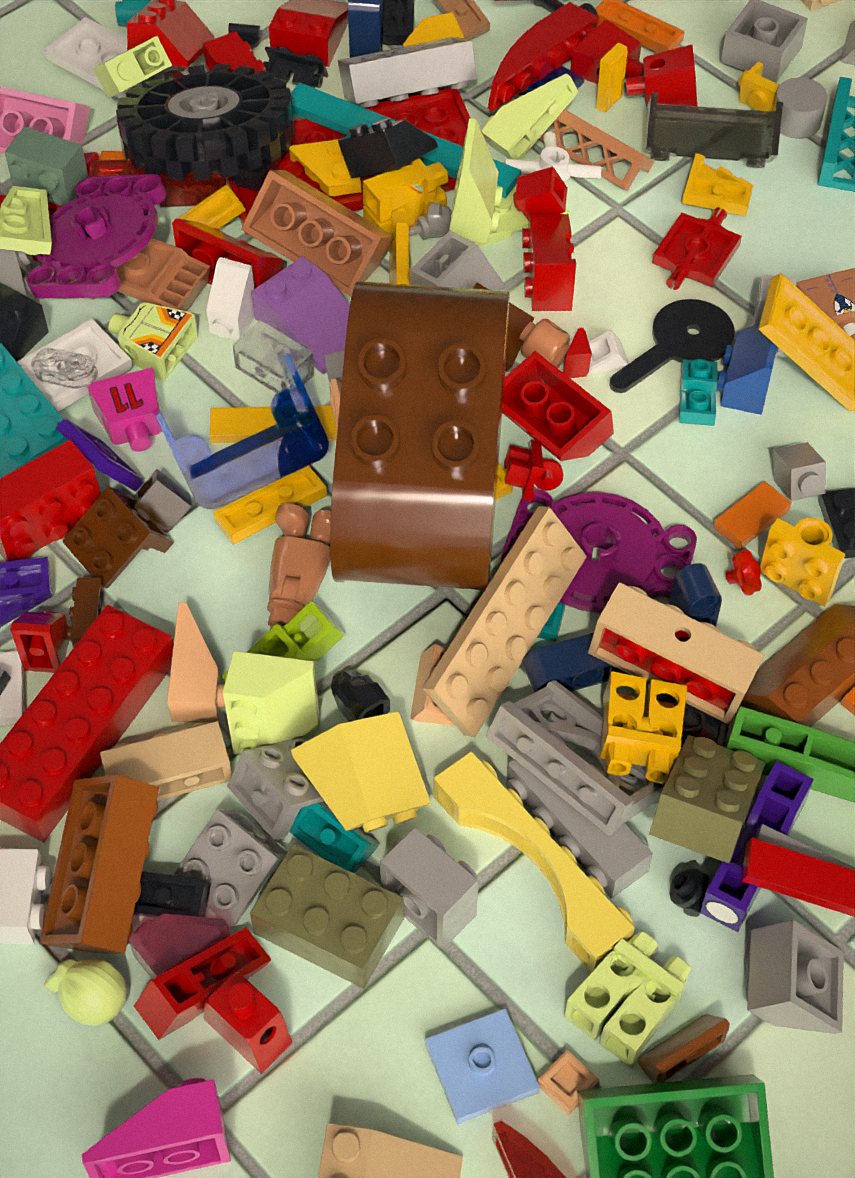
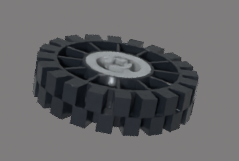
M215 64L211 72H205L204 65L188 67L189 74L187 75L182 74L178 69L164 72V80L153 76L142 81V87L133 86L126 92V98L121 97L117 104L116 116L122 153L125 159H129L130 165L138 170L145 168L146 174L161 176L167 172L168 179L184 180L190 172L194 173L195 181L211 180L212 171H219L222 178L239 175L238 165L249 172L263 167L262 160L273 162L279 158L281 150L287 151L292 144V138H295L290 88L286 87V83L281 78L274 79L272 73L264 70L254 73V67L240 65L231 72L230 64Z

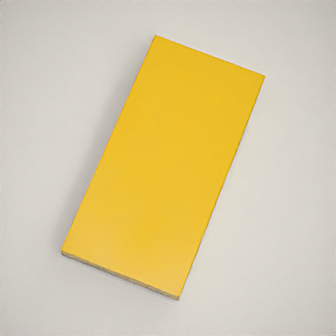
M782 273L772 277L758 329L850 412L855 411V341Z

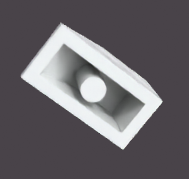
M222 257L218 259L206 308L209 333L241 342L255 317L252 298L254 282L251 265Z

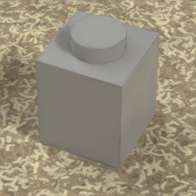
M808 442L774 449V481L791 501L825 494L826 461Z

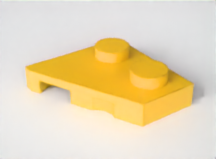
M340 139L290 146V159L293 162L298 160L305 167V174L311 180L318 182L320 188L329 197L361 192L360 177L351 178L338 144Z
M696 153L682 203L713 210L720 207V211L724 209L730 214L746 216L754 185L742 178L735 177L722 166L717 170L704 163L705 156Z

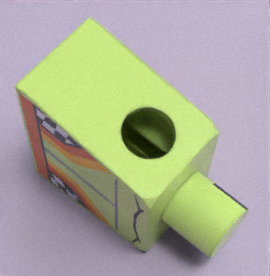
M147 302L141 303L131 317L115 313L109 322V331L118 335L119 346L131 358L132 363L141 369L152 367L154 376L162 381L168 378L198 337L193 313Z

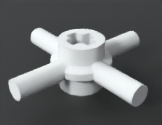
M553 132L544 134V149L541 152V156L537 157L535 161L507 158L504 160L505 164L520 169L521 173H532L553 166L564 182L570 177L600 179L601 166L570 164L569 154L564 149L557 147L556 135Z

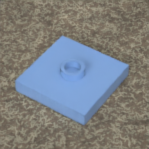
M506 1009L425 1039L426 1049L457 1124L522 1100L540 1091V1086Z

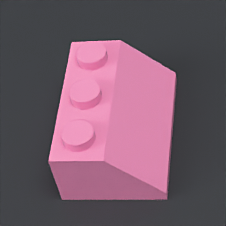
M0 87V153L5 154L4 151L24 126L82 144L86 135L90 106Z

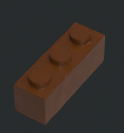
M101 577L77 578L76 587L72 588L74 607H70L69 615L72 626L67 628V639L72 642L73 648L102 611L104 588Z

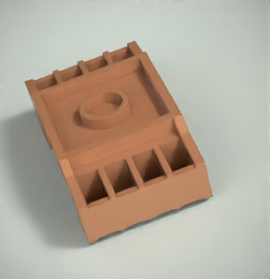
M151 238L148 244L136 256L115 268L121 280V286L117 292L147 303L187 311L207 285L210 266L190 257L181 248Z

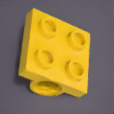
M777 518L770 527L760 565L761 573L765 574L770 580L782 583L793 589L805 599L815 601L825 607L833 595L845 553L830 546L833 533L825 521L818 518H805L800 520L794 527Z

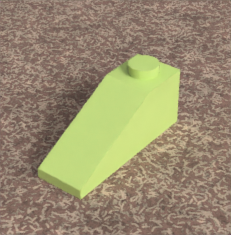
M564 74L503 105L495 115L488 118L484 128L481 130L489 145L508 159L521 160L579 93L572 78L568 74Z

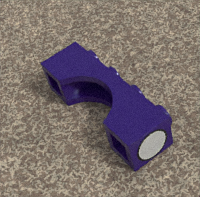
M777 761L775 762L740 834L730 863L722 861L706 891L700 911L701 914L739 932L761 890V887L741 881L746 843L751 838H755L756 832L762 824L789 836L806 803L814 781L813 778Z

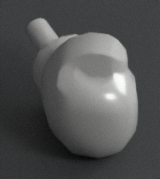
M431 202L427 214L417 217V225L409 228V237L419 234L423 240L443 237L449 232L451 209L441 205L439 202Z

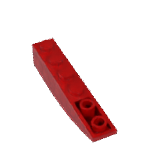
M568 2L534 24L513 44L500 63L492 82L487 109L494 111L504 103H508L513 97L522 91H526L532 84L542 80L547 74L560 68L562 64L570 60L572 49L597 27L599 16Z

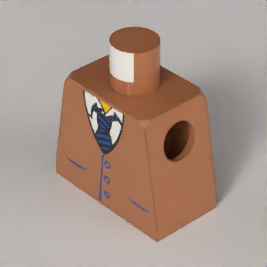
M855 268L797 282L796 287L855 341Z

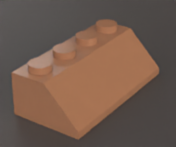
M269 170L241 228L242 231L293 262L302 256L323 271L337 289L352 297L355 283L357 281L366 282L380 265L394 238L390 233L286 170Z

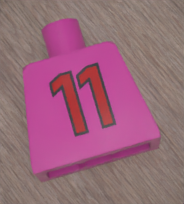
M153 368L87 384L93 411L112 444L120 445L129 442L131 449L136 452L148 449L151 446L150 436L158 435L162 431L158 392Z

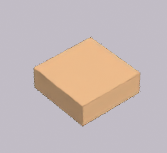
M567 1050L537 1082L540 1088L570 1115L578 1107L577 1090L596 1089L600 1079Z

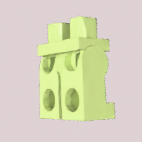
M643 931L637 933L628 942L621 938L614 947V950L604 958L568 998L564 1014L566 1019L594 1040L602 1033L600 1045L630 1068L640 1057L646 1044L665 1022L671 1011L679 1004L685 982L691 970L690 965L678 956H671L663 968L652 961L651 958L657 952L658 944Z

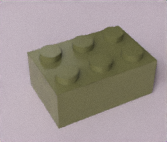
M688 735L662 790L649 835L730 863L766 762L757 759L748 752L734 751L717 745L711 739Z
M292 844L252 908L250 917L255 935L364 989L404 920V898Z

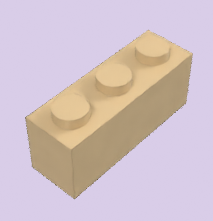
M218 721L197 723L182 731L170 734L159 733L148 740L133 744L122 743L113 746L110 750L100 752L105 776L119 774L158 786L157 801L229 782L232 776L230 761Z

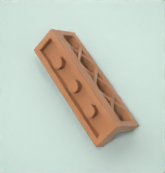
M565 109L553 122L555 130L551 132L556 135L557 147L564 149L571 159L580 164L601 167L607 165L608 172L601 168V176L626 191L629 190L640 169L648 173L655 162ZM560 123H562V124H564V125H566V126L563 127V128H561ZM576 131L580 145L568 149L565 148L562 134ZM544 134L539 138V140L542 142H544ZM585 137L592 141L586 142ZM597 145L602 146L605 159L591 163L587 149ZM581 151L582 157L576 154V152ZM610 151L616 154V156L611 157ZM625 159L632 163L622 181L615 177L612 163Z

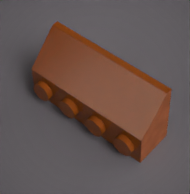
M834 604L757 670L740 704L754 711L812 727L855 687V606Z
M119 774L74 781L39 944L100 954H125L127 944L130 942L133 933L131 922L135 903L141 894L140 878L143 864L150 850L148 839L151 825L158 811V786Z

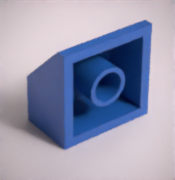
M760 323L737 332L734 346L727 345L723 365L729 366L728 372L721 370L716 390L723 392L721 407L762 415L777 346L758 329Z

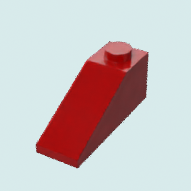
M245 927L152 979L134 1004V1008L156 1038L160 1040L202 1014L205 1001L235 972H239L246 979H249L268 965L271 958L248 928Z

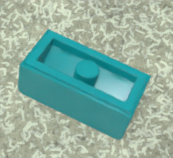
M325 801L301 808L289 831L322 858L353 874L380 845L377 840L365 833L361 828L346 831Z

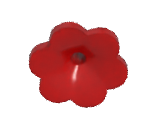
M747 549L734 554L732 558L734 569L726 571L728 583L739 585L746 596L760 591L762 583L760 579L761 568L758 561L753 559L752 553Z

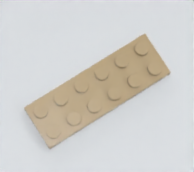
M538 506L423 686L424 691L464 736L474 738L477 736L522 663V659L530 650L587 557L550 507Z

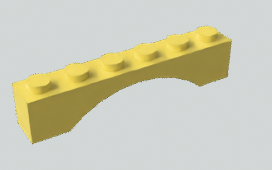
M471 751L433 778V797L459 826L479 829L500 837L522 851L537 865L549 881L559 902L564 921L565 944L591 973L614 950V947L621 938L628 942L633 937V921L627 911L621 906L615 907L609 901L599 881L591 875L587 877L577 866V860L572 852L565 846L559 847L550 837V831L546 824L538 817L533 818L524 809L519 795L511 788L506 789L498 781L495 770L487 761L483 760L481 762Z

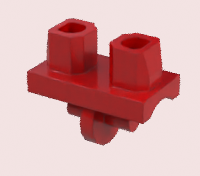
M531 440L528 449L509 445L504 460V469H506L504 480L505 484L522 488V499L534 500V484L537 488L548 491L560 486L564 476L562 466L553 459H543L542 446L538 442Z

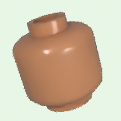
M542 319L536 325L530 322L519 337L523 341L521 354L525 358L534 351H537L557 368L565 361L570 347V335L549 319Z

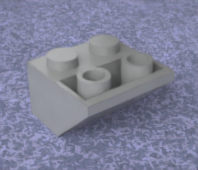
M452 231L446 233L410 269V285L472 289L478 282L489 290H502L504 288V282L479 246Z

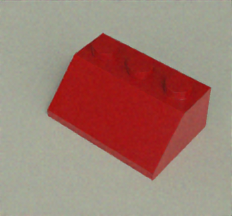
M153 0L127 21V51L157 36L172 66L188 68L203 53L202 43L214 39L211 31L184 1Z
M177 218L172 222L175 246L183 249L190 257L210 266L208 283L211 285L216 264L220 257L251 265L254 289L283 270L282 259L275 254L263 251L244 240L227 235L217 228L209 227L197 221Z
M537 351L529 355L505 377L502 414L560 461L588 457L614 434L612 411Z

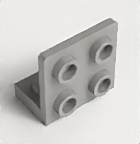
M303 737L243 751L227 785L274 841L287 837L300 808L324 801L291 753L292 749L307 742Z
M217 809L174 873V876L204 879L210 882L207 907L227 924L236 925L270 874L277 870L288 850L277 841H274L265 831L240 811Z

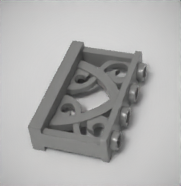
M556 680L549 682L543 689L515 703L508 701L500 705L486 734L487 738L608 836L617 832L623 823L652 804H657L666 784L648 781L645 778L646 767L633 764L627 775L609 774L607 772L606 759L600 758L604 717ZM564 741L579 745L600 762L601 768L588 764L569 749Z

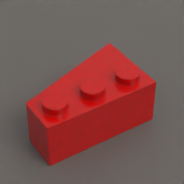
M529 214L528 228H522V248H528V252L523 253V272L530 273V277H525L524 294L525 297H531L532 311H572L576 259H572L571 254L574 253V245L570 240L572 232L569 214Z

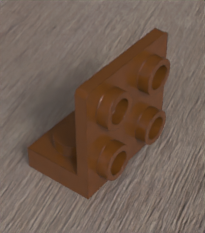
M110 486L103 491L63 539L65 546L91 576L101 577L104 588L111 586L142 548L147 551L153 548L166 553L174 543L162 528L134 508L133 496Z

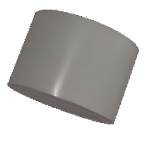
M801 77L791 78L782 82L776 92L771 118L773 127L779 133L790 138L801 139L816 134L821 128L827 102L825 88L812 79Z

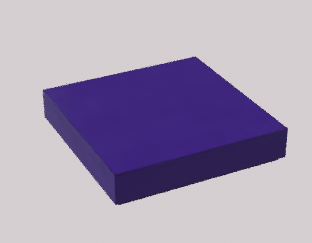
M63 418L57 425L56 429L67 440L71 439L81 453L100 472L135 492L144 483L143 479L103 440L68 419L65 420Z

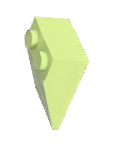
M469 118L457 174L449 231L469 241L487 244L490 231H497L500 212L494 211V206H500L503 187L497 186L498 170L476 119Z

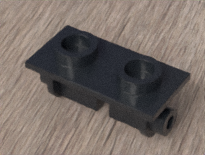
M265 47L269 62L264 61L263 64L266 71L272 73L275 79L281 78L287 83L290 74L295 73L292 79L294 85H298L300 82L312 88H320L323 83V77L328 78L329 76L324 62L315 55L306 54L302 56L294 54L284 47H277L276 49Z

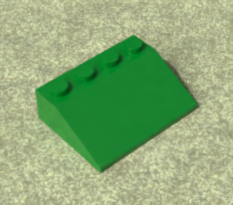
M754 1074L577 1090L581 1140L587 1178H774L765 1083Z

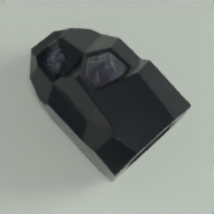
M346 670L333 676L331 690L338 709L348 722L384 715L390 712V699L380 685L374 682L369 675Z

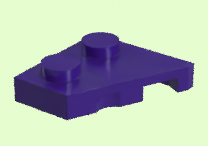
M48 557L0 562L1 628L26 611L33 609L52 597Z

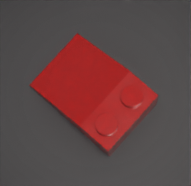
M288 0L277 8L268 27L270 47L275 49L277 47H284L294 54L302 56L306 54L315 55L324 62L325 67H329L348 25V3L332 0Z

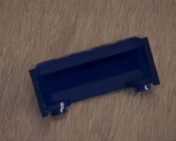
M285 351L276 353L290 384L289 387L279 391L272 398L270 408L276 424L212 454L206 441L195 434H187L174 439L160 409L152 410L194 499L203 508L217 509L309 466L326 455L329 448L328 437L290 353Z

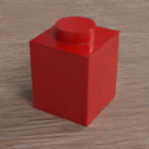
M553 166L517 178L516 192L513 195L514 204L518 211H522L528 221L529 214H561L566 209L568 187Z

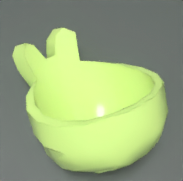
M71 959L64 960L59 963L56 972L44 982V986L53 994L58 992L64 1011L73 1020L83 1025L99 1026L109 1022L118 1015L126 1004L127 987L124 977L116 966L104 959H88L79 962Z

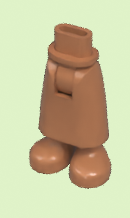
M288 503L282 504L277 508L275 521L285 536L278 537L275 540L271 560L269 602L267 605V610L270 612L268 620L270 627L277 623L284 627L310 601L313 602L331 560L330 548L327 546L330 544V510L315 512L311 522L310 540L304 539L309 527V515L306 510L298 505Z

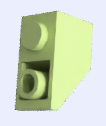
M155 36L93 68V71L109 98L172 66L160 40Z

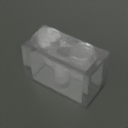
M261 320L233 344L235 368L286 400H289L315 375L313 352L306 345L295 342L285 336L278 328L271 327Z

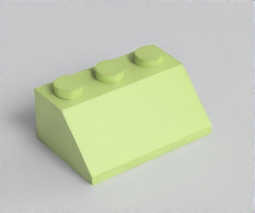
M233 651L223 690L233 754L242 755L243 751L299 737L307 738L319 730L320 718L313 661Z

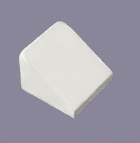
M612 330L589 341L592 352L589 367L591 374L619 370L629 364L622 342Z

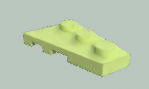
M13 186L1 204L0 249L22 251L30 255H50L52 241L47 190Z

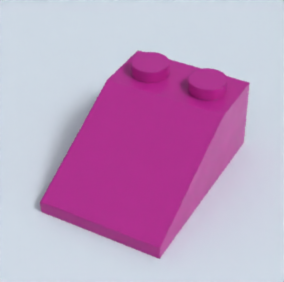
M192 1078L181 1082L179 1087L165 1091L82 1154V1162L89 1177L159 1178L231 1162L223 1111L215 1081Z

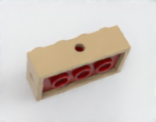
M620 582L597 621L588 651L589 654L630 675L647 678L646 683L648 684L654 679L687 686L685 703L729 725L765 656L758 652L752 644L742 640L736 641L720 633L719 629L707 622H698L684 615L678 607L671 604H662L648 597L640 588L628 587Z

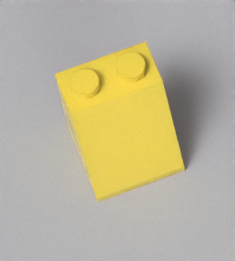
M399 711L338 724L291 750L294 760L346 831L363 827L364 832L369 833L388 826L387 820L393 819L394 824L399 825L417 818L416 810L431 804Z

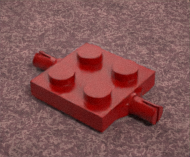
M720 207L715 208L709 219L696 218L682 212L653 254L652 263L673 271L666 282L670 289L674 285L673 290H678L685 278L693 279L710 287L714 286L740 246L742 235L731 232L721 225L727 217V212L724 209L720 212Z

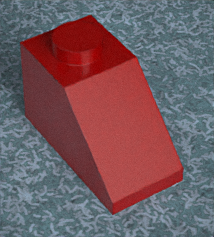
M50 610L41 612L26 611L11 623L10 631L24 671L55 673L65 660L69 644L67 639L68 624L65 614Z

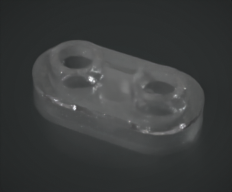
M44 348L31 361L36 378L39 381L80 389L91 385L98 377L95 362L88 355L54 348Z

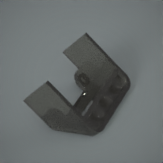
M651 93L647 105L644 153L650 154V159L654 161H669L670 156L694 158L697 153L705 156V159L746 162V167L765 168L766 163L772 162L778 156L783 102H776L770 111L657 104L658 93Z

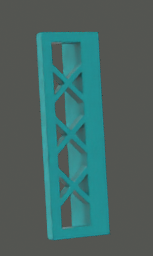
M840 77L834 99L818 186L855 192V155L846 159L839 152L849 148L855 154V135L849 137L843 131L850 127L855 129V116L847 110V107L855 108V97L849 96L852 78ZM844 169L852 177V180L834 177V174Z

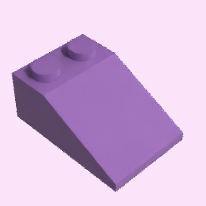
M302 256L252 290L255 319L320 373L325 374L327 368L324 355L345 350L350 308L348 301L329 277Z

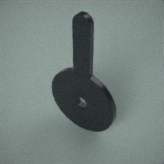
M683 299L666 305L657 313L653 322L652 336L656 345L612 375L609 384L610 389L616 393H625L671 360L682 363L683 359H704L709 362L721 359L725 356L727 345L732 346L734 341L735 329L731 318L720 307L703 300ZM696 329L699 333L695 335L690 334L688 330Z

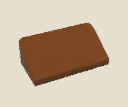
M703 1015L639 1057L638 1064L652 1083L665 1082L722 1044L727 1036L730 1023L726 1018Z

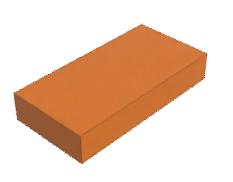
M764 481L715 519L713 528L741 550L771 526L777 518L780 519L790 511L792 502Z

